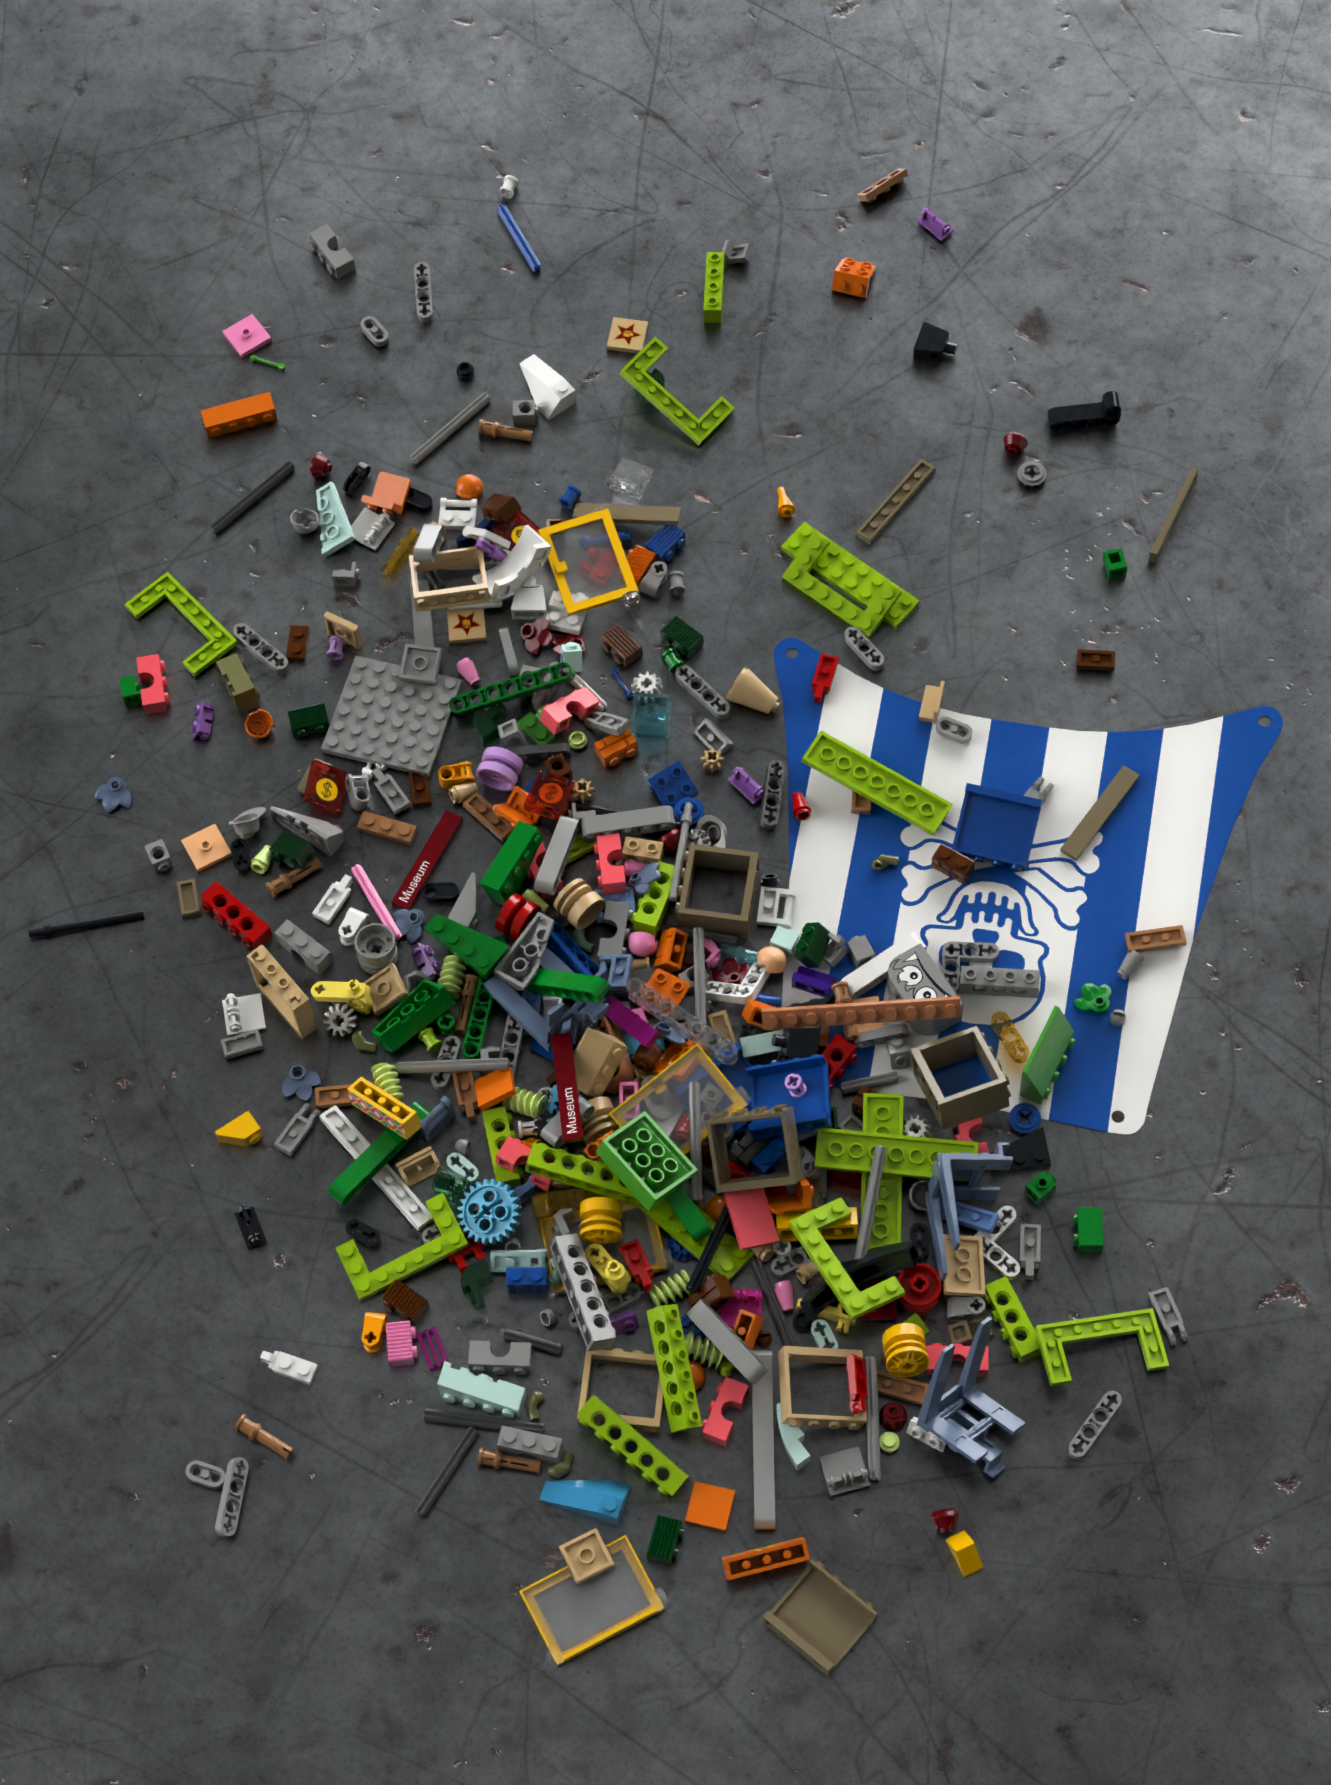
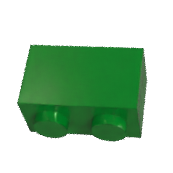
M1078 1207L1077 1213L1073 1214V1227H1077V1233H1074L1073 1236L1074 1246H1077L1078 1253H1102L1104 1246L1102 1207Z

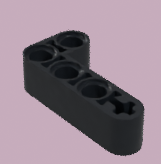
M1106 392L1102 396V402L1061 406L1049 409L1047 414L1050 429L1052 431H1065L1117 424L1121 417L1118 392Z

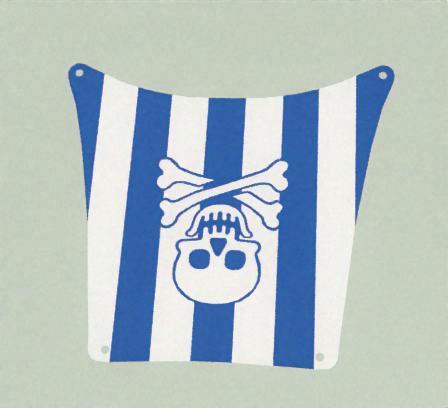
M797 638L783 639L774 649V661L783 699L788 756L789 889L796 891L790 919L792 926L788 930L798 933L800 940L802 929L806 923L819 922L835 936L839 934L846 941V947L847 942L851 938L865 935L875 953V957L909 934L916 933L926 945L927 953L941 973L942 950L945 943L951 941L994 943L999 948V957L995 962H960V973L961 966L1040 970L1038 998L961 994L958 991L957 996H960V1000L963 1003L962 1020L936 1035H920L911 1028L908 1022L905 1023L904 1021L883 1022L884 1027L907 1024L910 1036L906 1038L910 1050L911 1048L977 1026L980 1033L984 1032L987 1039L986 1044L992 1047L995 1060L1000 1061L1002 1073H1006L1009 1078L1010 1085H1007L1011 1093V1097H1009L1010 1107L999 1111L1010 1113L1017 1104L1030 1103L1039 1110L1041 1119L1109 1133H1136L1145 1122L1153 1084L1192 942L1231 831L1258 769L1282 730L1283 719L1279 711L1270 706H1259L1203 722L1172 728L1096 732L1066 730L960 714L940 708L938 719L950 717L972 728V739L968 743L961 744L940 736L936 731L935 723L919 721L922 702L884 689L854 674L840 664L837 666L828 695H823L821 704L813 702L815 692L811 691L812 681L821 653ZM789 648H795L798 651V655L795 658H789L786 655V651ZM1262 716L1269 717L1271 720L1270 725L1267 727L1261 726L1258 722L1259 718ZM823 731L952 803L951 810L935 835L932 836L872 801L870 815L851 813L853 791L801 762L819 732ZM1123 765L1140 775L1139 779L1077 861L1060 852V848ZM1040 776L1044 778V782L1038 789L1039 792L1042 793L1049 783L1054 785V788L1041 807L1026 870L1015 871L1010 869L1011 866L1008 865L998 867L992 865L990 861L984 860V863L975 861L974 872L966 884L963 885L957 879L954 880L931 867L932 857L942 843L950 848L953 845L967 783L1018 795H1024ZM795 792H802L812 809L811 816L807 820L799 821L793 816L792 794ZM882 854L899 857L898 866L888 865L880 871H875L872 868V862ZM1183 925L1187 942L1186 946L1138 952L1144 958L1143 965L1126 980L1117 974L1128 953L1124 937L1125 933ZM949 948V954L952 955L954 951L952 948ZM968 948L965 953L968 956H974L976 951L973 948ZM980 949L979 956H982V949ZM988 950V956H992V950ZM847 953L834 968L822 960L819 968L810 969L835 976V983H837L857 968L849 953ZM786 956V969L783 973L782 1007L790 1006L793 1003L808 1002L815 998H825L792 987L794 972L797 973L799 966L806 967L794 956L792 958ZM948 965L945 970L948 973H954L956 968L953 965ZM888 978L858 998L878 996L879 1001H890L887 990ZM949 979V984L953 988L952 979ZM1092 983L1098 988L1106 984L1110 987L1112 995L1109 998L1110 1007L1106 1013L1097 1014L1093 1010L1082 1011L1074 1005L1073 1001L1082 997L1081 987L1083 984ZM1054 1006H1058L1073 1028V1038L1076 1041L1072 1050L1068 1049L1066 1053L1068 1058L1065 1065L1060 1066L1058 1069L1060 1074L1056 1083L1052 1082L1049 1087L1052 1090L1048 1099H1044L1040 1105L1019 1095L1022 1071ZM1116 1009L1123 1010L1126 1020L1122 1026L1111 1024L1110 1014ZM843 1025L830 1026L828 1045L836 1034L845 1038ZM886 1043L856 1048V1060L853 1064H848L842 1078H837L833 1083V1088H840V1083L896 1071L899 1078L897 1083L870 1089L884 1094H904V1096L926 1099L913 1074L912 1059L911 1067L892 1070ZM978 1055L931 1072L944 1098L991 1082ZM838 1057L832 1059L835 1062L841 1061ZM1121 1111L1125 1118L1122 1122L1116 1123L1112 1120V1113Z

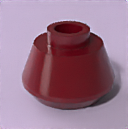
M1017 432L1008 433L1003 439L1005 450L1012 456L1021 454L1028 445L1026 437Z
M320 453L312 458L310 474L314 478L325 477L331 473L332 464H330L328 458Z
M673 828L658 838V842L664 843V850L674 852L678 849L680 830Z
M887 1403L879 1412V1420L887 1429H900L907 1421L906 1409L899 1403Z
M955 1508L936 1510L932 1512L930 1518L937 1529H940L941 1532L952 1531L953 1527L957 1525L959 1512Z

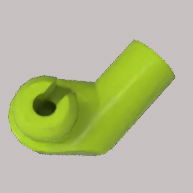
M728 1359L719 1368L721 1370L720 1374L723 1377H729L731 1370L736 1368Z

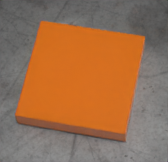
M511 1066L507 1070H495L474 1081L478 1107L481 1111L516 1095Z
M695 1481L685 1523L726 1532L735 1490Z

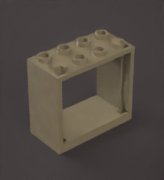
M690 844L689 851H685L684 856L685 868H682L681 879L683 880L682 885H679L678 896L680 897L679 902H676L675 908L676 922H679V926L693 929L695 927H702L705 931L748 938L759 876V852ZM695 865L748 872L741 915L688 909Z
M977 1026L910 1049L913 1074L942 1130L1010 1107L1009 1097H1011V1093L1007 1085H1010L1009 1078L1006 1073H1002L1000 1061L995 1060L992 1047L986 1044V1036L984 1032L980 1033ZM978 1055L991 1082L944 1098L931 1072Z
M778 1104L770 1109L767 1106L756 1107L755 1110L748 1112V1108L738 1109L731 1114L728 1111H721L712 1115V1118L706 1121L717 1193L791 1185L804 1178L793 1106L787 1107V1104ZM781 1117L789 1172L731 1178L723 1124Z

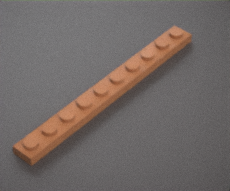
M960 996L765 1008L762 1009L761 1013L763 1030L960 1018L961 1002Z

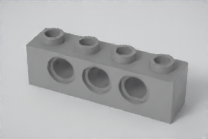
M961 966L959 993L1038 998L1040 970Z

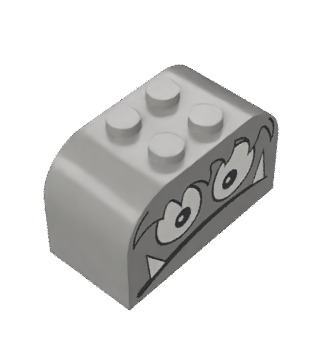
M921 943L898 955L889 964L887 990L890 1000L957 996ZM961 1002L960 1018L904 1022H908L911 1028L920 1035L933 1036L962 1020L963 1003Z

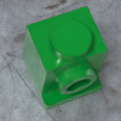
M1110 549L1103 552L1102 560L1108 580L1126 577L1128 566L1122 549Z
M127 675L119 678L125 706L142 703L140 682H136L135 676Z
M1041 1171L1031 1182L1025 1185L1024 1193L1037 1205H1040L1056 1190V1179L1051 1173L1045 1174Z

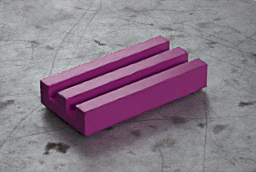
M435 1326L429 1330L425 1329L424 1332L416 1333L430 1371L443 1367L444 1361L449 1362ZM431 1334H434L444 1360L443 1362L439 1361L430 1337ZM423 1337L427 1338V1341L429 1343L430 1349L436 1362L435 1365H432L430 1357L428 1355L427 1349L422 1339Z

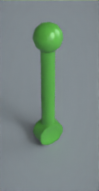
M256 355L250 357L252 362L258 361L278 367L280 371L285 370L284 363H273L257 358Z

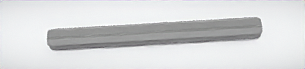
M487 392L481 394L410 456V461L416 465L489 403L491 396Z
M695 927L693 929L695 1030L697 1036H705L707 1032L704 929L702 927Z
M508 1058L396 1063L398 1074L507 1070L510 1068V1060Z
M693 1081L689 1083L690 1157L692 1164L698 1171L691 1177V1199L693 1201H701L700 1083Z
M880 1145L875 1146L854 1260L864 1258L868 1252L887 1147Z
M870 1356L864 1359L868 1398L866 1399L869 1480L876 1481L881 1479L877 1359Z

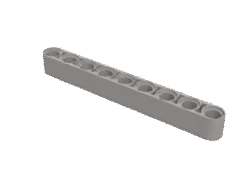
M758 1350L753 1352L769 1369L755 1385L752 1384L755 1530L776 1529L772 1350Z

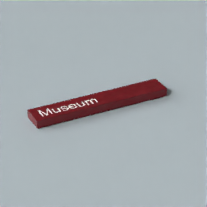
M445 810L391 902L393 906L408 911L411 910L421 893L422 887L428 881L461 825L463 817Z
M571 1033L551 1036L563 1142L567 1144L583 1141L584 1136Z

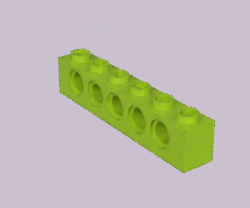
M533 1142L526 1162L525 1172L641 1207L640 1201L627 1187L622 1185L623 1182L605 1162L600 1160L593 1161L584 1155L570 1154L564 1149L550 1148L547 1144ZM552 1159L554 1162L546 1163L544 1160ZM564 1165H571L573 1168L566 1169ZM588 1170L591 1171L592 1174L586 1175L583 1173V1171ZM608 1176L612 1180L605 1181L602 1177Z
M662 1305L647 1310L671 1433L701 1427L702 1421L678 1305Z
M592 1395L577 1413L580 1416L579 1421L585 1427L591 1426L596 1430L594 1434L603 1442L605 1439L612 1444L610 1448L618 1455L623 1453L628 1458L626 1462L634 1469L638 1466L643 1471L641 1475L649 1482L654 1480L660 1485L657 1489L665 1496H668V1494L674 1496L689 1478V1475L596 1395ZM599 1413L603 1414L606 1418L602 1426L597 1425L595 1422V1417ZM614 1427H618L622 1432L619 1439H614L611 1436V1430ZM629 1441L636 1442V1452L630 1453L627 1450L626 1445ZM646 1454L653 1457V1464L649 1467L645 1466L642 1462V1458ZM661 1468L669 1471L667 1480L659 1478L658 1471Z

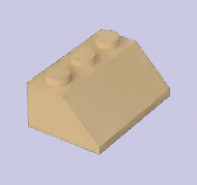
M587 1027L574 1051L578 1090L596 1098L602 1097L628 1047L614 1036Z

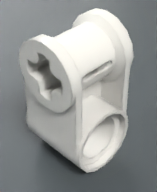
M352 907L349 908L338 929L340 942L344 946L354 945L355 936L358 931L366 926L369 921V914Z

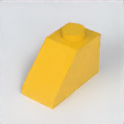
M249 1111L215 1131L219 1142L246 1147L257 1143L263 1137L260 1126Z

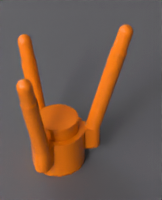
M611 1130L595 1142L589 1143L583 1150L584 1153L590 1158H598L602 1161L596 1150L602 1140L614 1133V1131Z

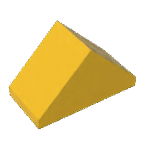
M965 1530L946 1539L964 1578L984 1568L976 1545Z

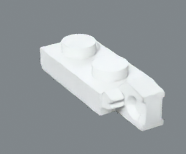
M345 874L340 883L337 881L335 884L332 883L312 912L313 917L328 925L332 922L350 895V887L353 883L352 877Z
M263 1351L260 1356L261 1362L269 1364L268 1368L274 1373L311 1385L318 1369V1364L281 1351H275L274 1354Z

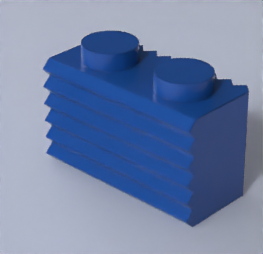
M664 525L644 545L645 549L656 553L657 561H669L673 557L674 552L684 546L686 542L685 532L676 525Z
M782 1136L774 1137L751 1160L753 1172L757 1175L772 1174V1172L778 1170V1167H781L780 1164H783V1161L787 1159L784 1138Z
M506 1267L507 1292L509 1294L511 1292L513 1294L515 1292L517 1294L519 1292L521 1294L523 1292L525 1294L527 1292L529 1294L531 1292L533 1294H547V1267Z

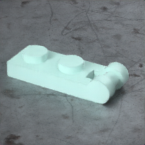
M547 1249L491 1250V1272H506V1267H547L548 1270V1263H546L545 1258L547 1257ZM532 1258H537L538 1263L532 1264Z

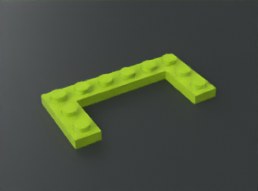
M654 337L619 374L697 445H700L734 411L735 407L721 396L699 419L694 416L647 373L668 350L666 345L657 337Z
M813 532L782 575V578L852 627L858 628L865 636L870 638L899 599L902 592L886 581L865 612L809 574L830 544L827 540Z
M168 571L125 603V607L138 619L163 599L167 598L209 640V642L182 662L183 666L194 677L238 644L237 640Z
M444 1193L425 1201L441 1236L378 1269L369 1272L354 1239L335 1248L360 1301L390 1287L395 1279L402 1281L469 1246Z
M840 1197L790 1220L789 1227L851 1320H854L903 1297L905 1290L896 1277L893 1276L859 1292L819 1232L851 1217L852 1212Z
M1153 1308L1037 1325L1035 1327L1050 1386L1069 1384L1072 1381L1062 1344L1137 1333L1147 1370L1154 1371L1169 1367Z

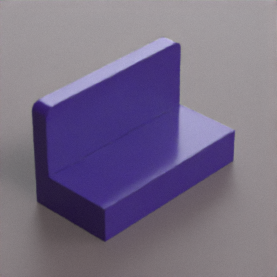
M799 966L797 973L794 972L792 976V987L818 996L827 997L831 994V986L835 983L836 977Z

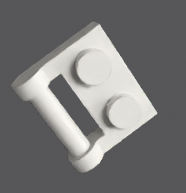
M441 498L439 523H442L444 528L449 530H463L466 526L476 527L478 500H447V498ZM447 507H466L471 508V511L446 509Z
M466 526L462 532L463 536L475 540L484 539L488 543H493L499 550H501V547L509 549L511 544L510 541L485 529Z
M761 886L757 925L781 926L790 929L792 926V921L790 920L792 904L796 891ZM780 897L785 898L783 919L777 918Z

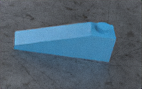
M614 1480L546 1481L539 1501L618 1526L631 1486Z

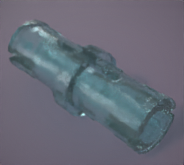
M721 943V955L735 958L736 961L744 960L752 963L757 961L758 951L744 949L740 945L736 947Z

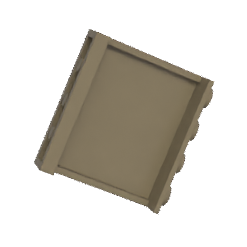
M811 1560L810 1566L774 1608L764 1614L763 1622L829 1676L876 1621L877 1609L870 1602L867 1601L865 1603L859 1598L860 1595L854 1589L846 1588L843 1585L842 1579L837 1575L832 1576L829 1574L824 1564Z

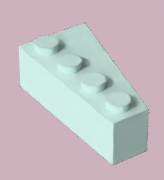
M444 1361L437 1383L443 1400L450 1403L455 1401L462 1402L464 1406L470 1408L475 1406L481 1407L484 1411L494 1413V1411L501 1412L502 1415L509 1418H514V1416L520 1417L527 1395L524 1387L500 1379L496 1383L488 1375L481 1373L475 1376L467 1368L461 1367L460 1370L451 1368L452 1363Z

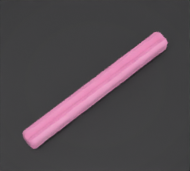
M359 864L351 868L353 875L382 924L388 926L393 931L395 940L398 941L402 937L401 932L362 866Z

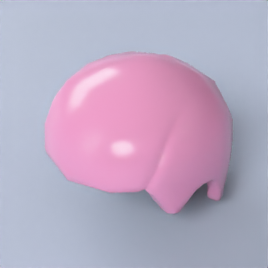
M633 932L629 935L628 948L634 955L639 957L651 956L657 950L658 942H655L654 935L646 932Z

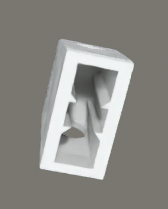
M536 578L527 586L522 585L515 590L511 606L512 619H545L547 610L543 585H536Z

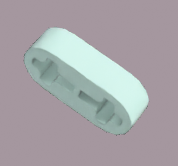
M455 1152L447 1157L448 1169L467 1185H474L479 1180L478 1169L462 1154ZM452 1160H459L462 1167L460 1168L457 1164L453 1165ZM465 1170L470 1174L473 1172L474 1177L469 1176L467 1178Z
M822 1319L815 1320L811 1325V1334L817 1347L826 1348L825 1341L827 1340L830 1346L834 1345L832 1348L838 1349L837 1340L829 1324ZM817 1326L824 1328L823 1337L819 1331L815 1332L817 1330Z

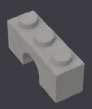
M328 224L309 233L311 240L309 244L312 250L318 252L319 259L322 263L325 262L327 264L326 266L330 274H334L339 279L356 270L354 259L345 247L338 251L332 250L338 246L335 233Z
M606 900L604 923L615 926L617 933L612 938H600L598 960L600 955L627 953V947H624V943L629 938L630 929L627 928L628 921H631L633 910H630L629 903Z
M288 919L274 932L277 943L291 954L294 951L297 952L304 959L305 964L317 974L321 975L333 962L330 951Z
M470 1340L469 1370L478 1374L485 1373V1371H493L495 1374L514 1372L516 1375L531 1373L532 1345L526 1342H511L509 1353L504 1357H496L492 1354L490 1341Z
M507 1426L501 1427L497 1442V1448L503 1454L517 1457L521 1453L529 1454L538 1458L541 1462L553 1465L560 1463L564 1448L561 1438Z

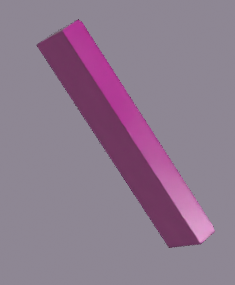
M613 995L604 1003L609 1004V1010L605 1015L647 1049L661 1035Z

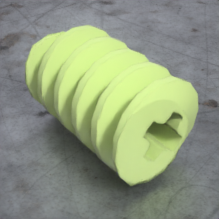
M450 955L446 956L443 960L444 964L441 968L442 971L440 972L438 984L444 986L452 998L457 1000L460 997L457 993L461 992L459 986L463 984L461 979L465 977V974L462 972H465L467 968L464 966L466 964L458 957Z
M388 1063L375 1064L371 1068L375 1086L397 1100L403 1099L404 1094L399 1093L402 1087L397 1086L400 1084V1080L395 1079L398 1077V1073L394 1072L396 1066L389 1065Z
M515 1087L516 1095L503 1101V1106L506 1107V1110H512L513 1112L538 1119L540 1114H544L548 1104V1097L546 1095L541 1097L540 1093L534 1095L533 1091L527 1092L526 1089L521 1090L519 1087Z
M685 1270L680 1271V1276L676 1273L673 1274V1280L667 1277L666 1284L660 1281L659 1288L655 1284L652 1285L653 1290L652 1292L649 1291V1294L656 1307L661 1306L662 1302L665 1305H669L668 1299L675 1303L676 1295L682 1299L683 1291L690 1295V1292L686 1290L690 1278Z
M689 1332L687 1336L685 1335L684 1339L688 1357L690 1354H693V1361L701 1357V1364L708 1360V1367L716 1363L717 1369L723 1353L712 1342L709 1344L708 1338L701 1342L702 1338L700 1335H697L695 1338L693 1332Z

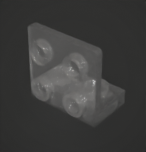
M622 458L616 470H609L606 474L607 487L641 499L655 473V469Z

